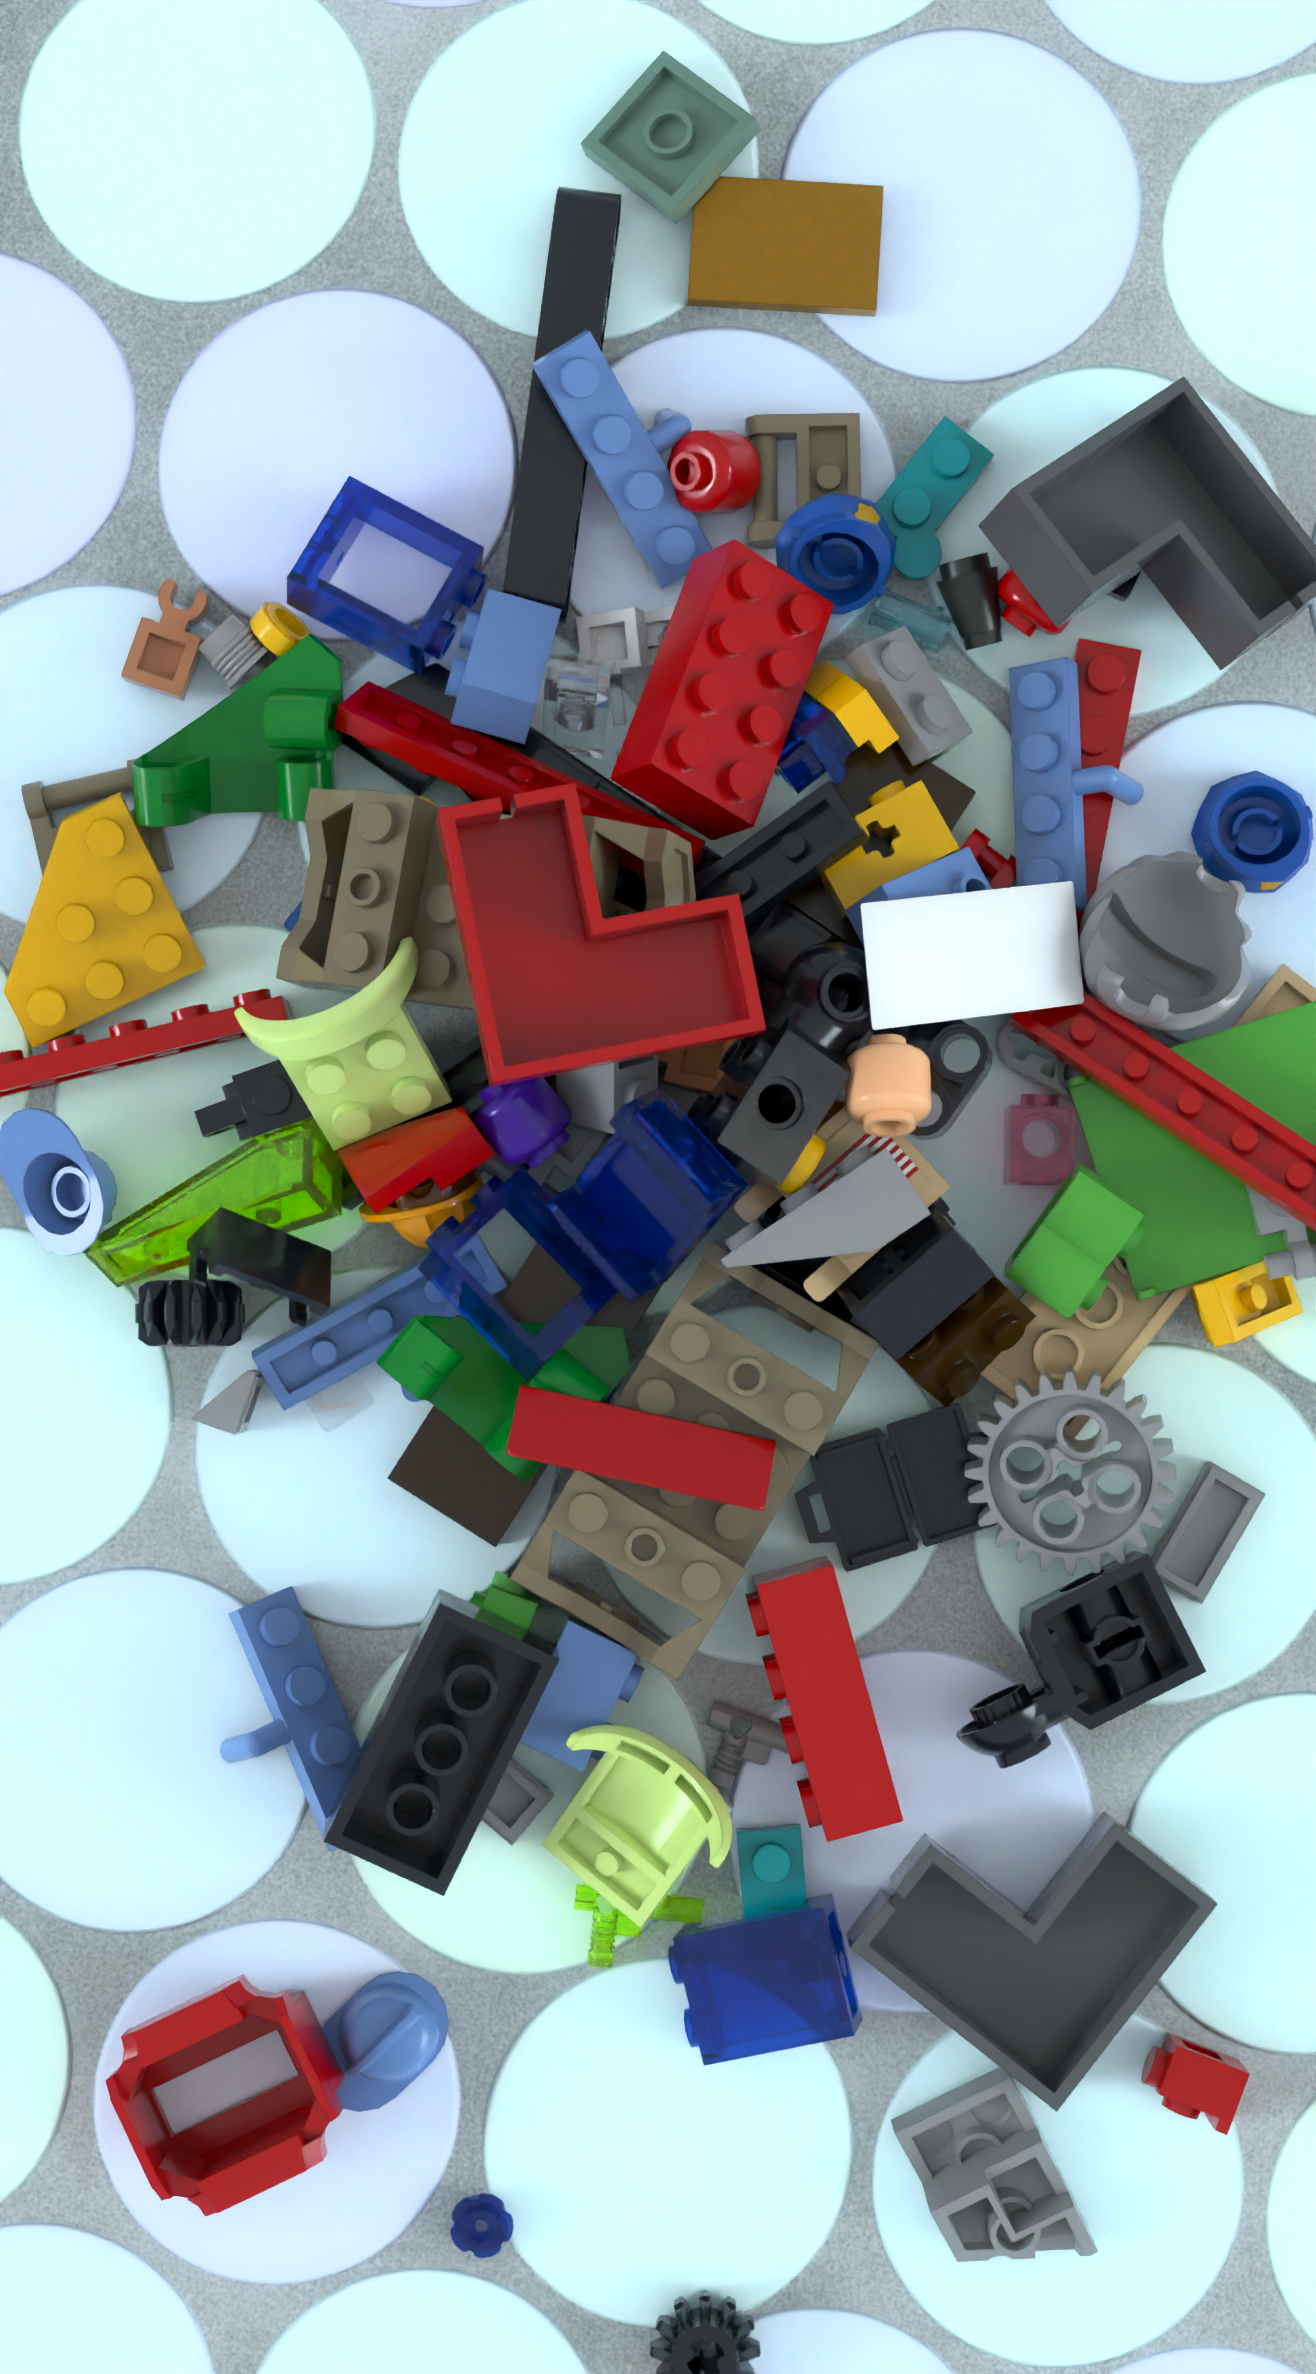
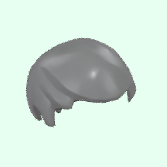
M1177 851L1165 856L1144 855L1135 859L1128 866L1117 870L1098 887L1082 915L1079 933V952L1084 980L1097 1001L1132 1023L1167 1032L1194 1029L1226 1014L1238 1002L1249 984L1251 970L1242 946L1252 937V931L1238 915L1239 906L1245 895V887L1240 881L1229 880L1228 883L1208 874L1203 868V859L1198 855Z

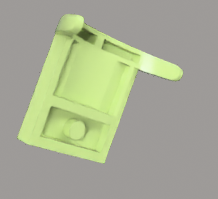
M412 937L401 939L395 956L374 981L354 996L327 1010L302 1018L280 1021L254 1017L242 1007L234 1011L236 1019L250 1041L259 1049L280 1059L333 1151L452 1102L448 1084L403 1004L413 984L418 966V949Z
M604 1724L586 1727L573 1732L566 1741L567 1747L572 1751L591 1749L604 1751L605 1753L541 1846L641 1928L655 1913L707 1839L710 1846L709 1863L715 1868H719L728 1854L732 1841L730 1813L722 1795L706 1775L680 1752L657 1737L639 1729L623 1725Z

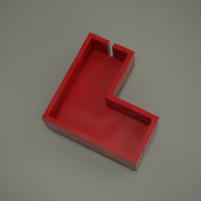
M576 783L514 794L510 803L512 817L501 820L500 817L503 809L500 797L438 808L436 823L490 1087L754 1036L766 1030L739 893L603 919Z

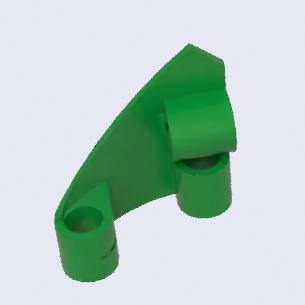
M309 634L224 700L155 748L141 755L132 764L135 823L151 827L178 826L194 822L209 814L234 812H278L280 819L305 821L310 787L335 789L334 751L340 745L343 732L333 728L337 708L344 701L342 660L314 635Z
M418 1314L414 1315L376 1361L387 1374L410 1393L421 1400L429 1401L484 1446L483 1448L496 1461L527 1485L545 1463L506 1454V1445L520 1384L604 1402L632 1369L624 1327L514 1322Z

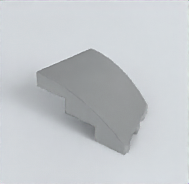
M1001 2067L891 2119L894 2134L922 2183L929 2211L957 2262L988 2261L997 2256H1007L1011 2259H1035V2251L1075 2249L1079 2256H1091L1098 2252L1096 2243L1016 2082Z

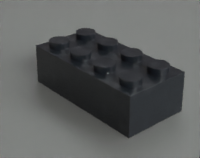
M438 1589L325 1821L324 1842L444 1896L560 1658L556 1643L442 1589Z

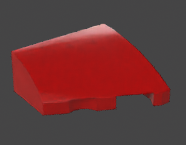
M463 1106L392 1126L337 1149L349 1175L364 1200L376 1214L429 1177L443 1191L495 1154Z

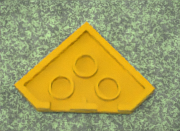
M121 792L63 818L3 991L32 1048L206 966Z

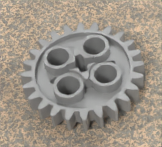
M1067 1365L1063 1382L1054 1383L1046 1368L1040 1369L1039 1387L1033 1390L1020 1377L1015 1379L1014 1387L1017 1399L1013 1402L1006 1396L997 1393L994 1396L993 1405L1000 1415L999 1418L980 1413L977 1420V1426L988 1437H970L967 1450L983 1458L965 1464V1477L983 1481L969 1489V1503H988L979 1513L978 1524L982 1527L999 1523L1000 1526L995 1534L994 1544L1000 1547L1015 1539L1018 1542L1016 1561L1019 1563L1024 1561L1032 1551L1040 1553V1569L1044 1573L1051 1567L1055 1558L1063 1559L1068 1576L1074 1575L1078 1559L1084 1558L1087 1559L1095 1574L1100 1573L1101 1554L1109 1552L1120 1564L1126 1562L1123 1543L1128 1540L1144 1549L1147 1546V1537L1141 1527L1142 1524L1155 1528H1162L1164 1524L1163 1515L1153 1504L1169 1505L1173 1504L1174 1500L1173 1491L1159 1483L1177 1478L1176 1465L1159 1460L1174 1451L1172 1439H1153V1436L1164 1426L1161 1414L1142 1419L1141 1415L1147 1406V1397L1144 1394H1140L1126 1402L1123 1399L1125 1380L1122 1378L1115 1381L1108 1390L1101 1388L1100 1369L1097 1368L1093 1369L1086 1383L1077 1382L1073 1365ZM1087 1415L1096 1420L1100 1429L1090 1439L1077 1440L1069 1436L1064 1426L1072 1417ZM1113 1441H1118L1122 1445L1117 1451H1110L1094 1457L1104 1449L1105 1445ZM1022 1446L1036 1449L1043 1456L1044 1460L1036 1469L1023 1471L1015 1468L1009 1462V1454L1014 1449ZM1067 1460L1073 1468L1081 1466V1479L1074 1481L1068 1473L1059 1476V1463ZM1117 1470L1128 1474L1133 1483L1123 1493L1109 1494L1098 1486L1097 1481L1105 1472ZM1045 1484L1034 1497L1028 1500L1020 1498L1019 1494L1023 1490H1031ZM1058 1501L1071 1505L1076 1511V1515L1069 1523L1055 1525L1046 1521L1041 1511L1047 1504Z

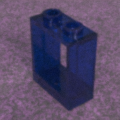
M349 476L287 576V604L421 675L431 657L438 660L444 657L457 631V626L452 624V621L462 605L469 609L474 606L485 586L488 575L481 572L484 547ZM365 523L452 568L451 573L417 630L329 583Z
M521 1167L505 1183L497 1175L485 1183L468 1201L475 1210L461 1223L453 1215L447 1218L424 1241L431 1249V1252L417 1269L527 1381L608 1303L631 1278ZM504 1210L582 1288L533 1337L454 1257Z

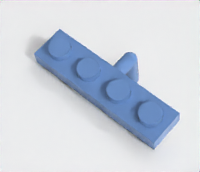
M585 330L531 365L654 580L663 589L688 573L693 558L712 550L693 513L678 503L670 472L659 455L691 432L692 425L689 418L685 415L665 408L656 414L654 419L655 427L646 432L590 331Z
M1063 657L1009 668L1017 887L1072 881L1076 912L1084 911L1087 906L1083 795L1104 791L1127 805H1135L1142 799L1144 789L1140 782L1111 765L1081 768L1078 666L1070 658Z
M474 1227L456 1242L432 1250L333 1305L323 1315H315L308 1319L305 1326L297 1325L251 1351L252 1359L281 1408L285 1411L377 1360L415 1314L454 1317L508 1286ZM401 1385L403 1396L411 1402L421 1401V1399Z
M290 1586L228 1613L273 1718V1722L252 1732L225 1739L220 1746V1754L226 1762L236 1763L262 1756L284 1745L324 1839L325 1821L361 1747L295 1591ZM325 1842L328 1851L339 1849Z

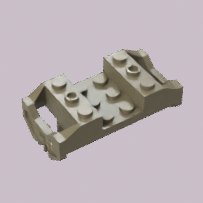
M310 787L305 813L310 861L299 920L281 946L276 973L277 979L308 989H323L357 994L385 970L395 956L401 939L412 937L418 949V966L413 984L404 1001L474 1011L436 823L438 808L443 807L435 806L415 795L364 789H320ZM501 814L500 820L511 818L512 816ZM582 815L603 919L628 915L631 912V908L613 900L622 848L643 860L647 896L645 911L696 901L691 842L668 829L645 827Z
M713 1242L710 1244L614 1405L775 1440L776 1446L764 1511L575 1470L510 1577L511 1580L534 1594L569 1611L612 1637L676 1680H679L689 1661L715 1623L746 1571L745 1565L810 1456H815L880 1344L875 1339L823 1310L751 1265L726 1268L720 1259L730 1252ZM730 1277L751 1290L749 1297L807 1332L812 1333L813 1329H816L841 1344L838 1382L835 1391L690 1304L724 1279ZM554 1531L698 1617V1620L665 1642L647 1628L638 1624L639 1618L621 1607L611 1603L579 1582L574 1585L550 1572L549 1566Z

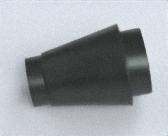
M988 552L938 565L942 581L936 582L959 635L961 639L963 638L966 651L1003 641L1000 632V602L997 593L998 566L991 567Z

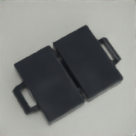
M955 1402L947 1408L942 1406L886 1424L891 1442L889 1448L893 1450L895 1455L891 1458L884 1440L886 1434L878 1427L821 1444L815 1456L811 1455L809 1458L816 1481L794 1494L809 1543L836 1542L843 1568L849 1572L916 1551L919 1538L914 1535L909 1520L912 1517L916 1521L914 1527L918 1529L922 1543L926 1547L997 1525L995 1523L980 1527L978 1516L988 1503H969L968 1500L969 1489L983 1482L965 1477V1464L978 1460L976 1455L967 1450L970 1437L988 1436L982 1431L969 1432L959 1403ZM818 1493L821 1495L831 1526V1530L821 1533L819 1532L809 1500V1496Z

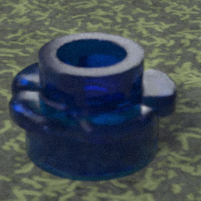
M480 2193L471 2197H465L456 2204L452 2211L451 2218L454 2221V2226H452L450 2234L454 2244L462 2252L472 2251L477 2258H489L498 2254L501 2251V2244L509 2241L514 2229L512 2215L506 2211L504 2202L493 2194ZM483 2220L487 2223L488 2227L485 2231H478L475 2223Z

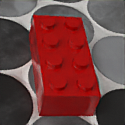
M736 539L693 558L610 779L712 841L754 827L835 604Z
M827 1556L754 1575L753 1578L757 1591L747 1593L745 1597L756 1636L761 1637L769 1634L774 1653L764 1655L762 1659L774 1701L787 1698L791 1715L779 1718L791 1763L796 1764L804 1761L808 1778L797 1780L796 1782L809 1828L822 1825L826 1841L830 1842L904 1821L833 1564Z

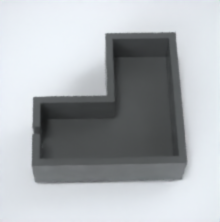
M1184 376L1013 487L978 525L1057 628L1143 570L1220 670L1226 668L1258 645L1264 638L1269 637L1297 617L1316 601V545Z
M1104 1811L1026 1912L924 1832L889 1877L895 1892L891 1896L881 1888L846 1932L849 1947L1057 2112L1218 1903L1203 1888Z

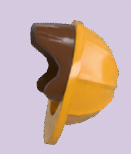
M474 1169L443 1191L429 1177L377 1214L366 1201L359 1207V1213L362 1220L370 1223L389 1222L399 1235L415 1246L424 1248L443 1247L446 1244L456 1242L475 1224L481 1210V1188L484 1186L479 1172L474 1171Z

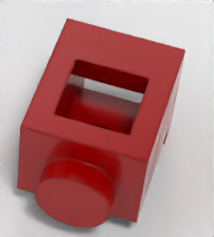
M1167 2032L1162 2047L1153 2046L1149 2051L1142 2070L1141 2082L1153 2087L1158 2095L1163 2096L1161 2104L1165 2108L1184 2117L1196 2120L1201 2111L1205 2112V2117L1214 2130L1227 2135L1250 2073L1239 2059Z

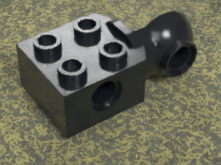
M822 941L804 949L789 964L782 982V996L772 1012L763 1015L766 1030L757 1035L749 1036L745 1040L739 1038L728 1048L718 1067L724 1075L711 1094L708 1092L702 1093L689 1109L684 1119V1124L689 1129L680 1144L741 1186H781L850 1077L851 1068L847 1062L848 1056L856 1050L860 1042L873 1030L866 961L863 950L845 942ZM835 977L840 979L848 990V1002L842 1011L837 1010L831 1004L828 997L829 985ZM758 1099L760 1102V1111L758 1109Z
M1132 1551L1125 1555L1126 1562L1120 1564L1114 1560L1102 1566L1100 1573L1095 1574L1092 1571L1021 1607L1019 1634L1043 1685L1028 1692L1025 1684H1015L976 1703L969 1710L974 1720L957 1731V1738L975 1752L993 1756L999 1768L1011 1767L1048 1748L1051 1745V1740L1046 1730L1069 1718L1092 1730L1205 1673L1206 1669L1148 1554Z

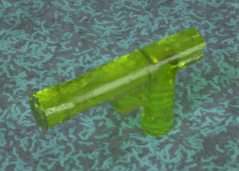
M577 1884L574 1910L593 1912L592 1920L594 1923L591 1926L594 1929L591 1930L593 1935L590 1936L592 1942L589 1943L591 1948L588 1951L587 1964L597 1967H612L614 1958L612 1950L615 1948L613 1943L616 1940L613 1937L616 1935L639 1937L642 1927L640 1928L616 1907L610 1913L604 1914L596 1900L601 1895L589 1885ZM667 1895L650 1919L701 1925L704 1899Z

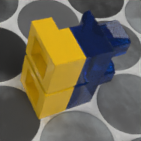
M823 659L810 671L774 774L776 776L780 774L783 780L797 794L823 774L838 786L846 773V766L843 761L845 757L863 743L879 754L898 740L899 736L867 690Z

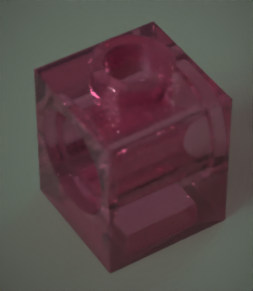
M1020 1094V1105H1010L1004 1109L1003 1185L1061 1186L1074 1168L1075 1106H1059V1095ZM1031 1122L1044 1123L1054 1133L1055 1145L1047 1157H1036L1030 1154L1023 1144L1024 1129Z

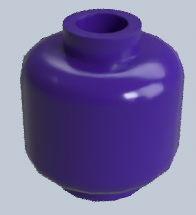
M543 1077L490 1087L488 1083L478 1092V1096L485 1104L477 1111L474 1123L484 1138L508 1165L514 1166L526 1162L530 1168H533L553 1154L569 1139L570 1135L565 1128L571 1119L570 1110Z

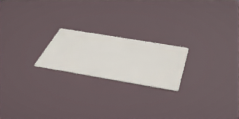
M1072 881L869 902L860 905L873 1030L1069 1006L1084 1002Z

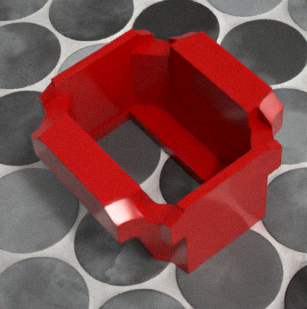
M243 1974L126 2030L121 2036L124 2048L122 2063L117 2070L110 2074L105 2082L110 2095V2101L151 2188L156 2192L161 2201L170 2199L173 2196L188 2198L187 2200L198 2206L206 2217L220 2213L306 2172L325 2159L328 2153L325 2144V2132L329 2122L336 2119L343 2110L336 2093L345 2076L304 1990L291 1994L287 1990L276 1993L261 1991L251 1985ZM275 2030L278 2031L298 2075L177 2133L173 2132L153 2088Z

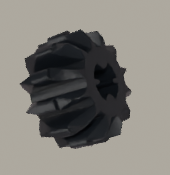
M190 1280L148 1281L138 1288V1304H135V1323H138V1339L147 1346H232L241 1340L242 1324H245V1304H242V1288L230 1281L207 1280L204 1288L192 1284Z
M708 2290L700 2291L698 2297L699 2307L694 2309L691 2308L686 2299L679 2296L674 2300V2310L677 2318L668 2315H659L657 2318L656 2330L662 2337L651 2341L650 2356L663 2362L656 2369V2374H755L754 2368L748 2362L759 2357L761 2354L760 2342L748 2337L754 2330V2320L749 2314L733 2318L736 2310V2300L731 2296L723 2299L717 2309L712 2308L711 2295ZM707 2339V2347L709 2348L713 2341L716 2342V2355L704 2358L703 2351L701 2350L698 2357L695 2356L694 2343Z

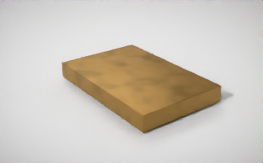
M719 176L693 206L687 306L875 317L877 310L884 186Z

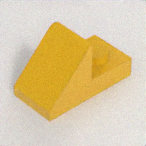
M1264 1261L1199 1281L1190 1290L1206 1338L1210 1343H1213L1214 1348L1234 1343L1303 1313L1291 1276L1269 1280Z

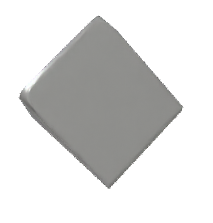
M247 1370L200 1409L191 1419L234 1435L247 1431L264 1382L261 1372Z

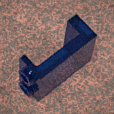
M660 1087L621 1106L609 1122L616 1130L613 1136L575 1184L554 1195L546 1204L547 1211L561 1225L565 1234L579 1245L603 1272L607 1281L617 1288L629 1301H634L667 1282L748 1186V1183Z
M832 1893L807 1898L802 1907L701 1928H698L697 1923L683 1925L673 1937L674 1945L669 1946L668 1958L673 1979L677 1985L684 1983L689 2008L684 2010L686 2036L692 2048L699 2047L704 2066L851 2037L855 2035L863 2020Z

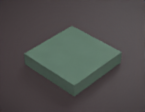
M663 50L580 144L589 159L675 224H678L760 130L754 116Z

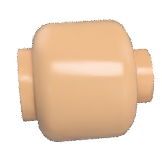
M896 1034L872 1036L867 1040V1046L856 1049L848 1056L847 1062L851 1068V1075L845 1083L847 1114L856 1123L863 1125V1130L867 1134L873 1136L896 1137L914 1131L916 1123L927 1117L931 1109L929 1057L920 1048L906 1044V1039Z

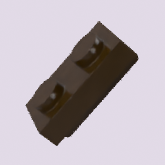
M994 1276L896 1362L922 1388L947 1408L956 1398L964 1396L974 1388L980 1378V1373L1002 1351H1006L1018 1343L1025 1332L1026 1326L1036 1315Z

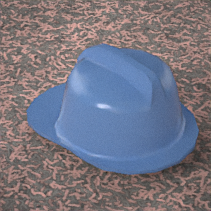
M37 1108L14 1112L2 1124L0 1128V1171L36 1241L53 1254L68 1257L83 1253L97 1240L102 1227L112 1221V1212L116 1205L117 1186L109 1165L94 1152L84 1150L68 1125L47 1110Z
M397 1971L377 1976L363 1985L322 2026V2030L345 2076L336 2093L343 2109L362 2112L379 2109L396 2098L434 2061L445 2045L449 2027L446 2004L435 1986L419 1975Z

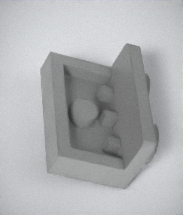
M905 625L858 646L844 658L861 686L867 690L899 736L897 742L913 766L925 760L930 763L938 760L973 733V730Z

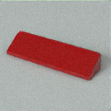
M520 1384L507 1440L506 1454L764 1511L776 1441Z

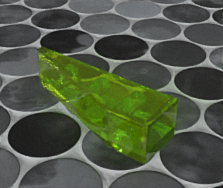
M313 1119L255 1137L100 1233L97 1240L83 1253L118 1288L189 1265L190 1251H187V1240L220 1207L285 1233L341 1216L342 1160L337 1150L333 1151L322 1130Z

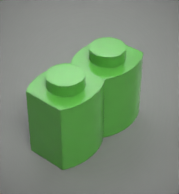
M1078 1162L1007 1260L1004 1276L1068 1319L1079 1306L1086 1311L1090 1310L1100 1298L1109 1282V1279L1102 1275L1105 1268L1116 1255L1124 1260L1127 1259L1142 1240L1147 1230V1227L1140 1223L1144 1216L1143 1205Z

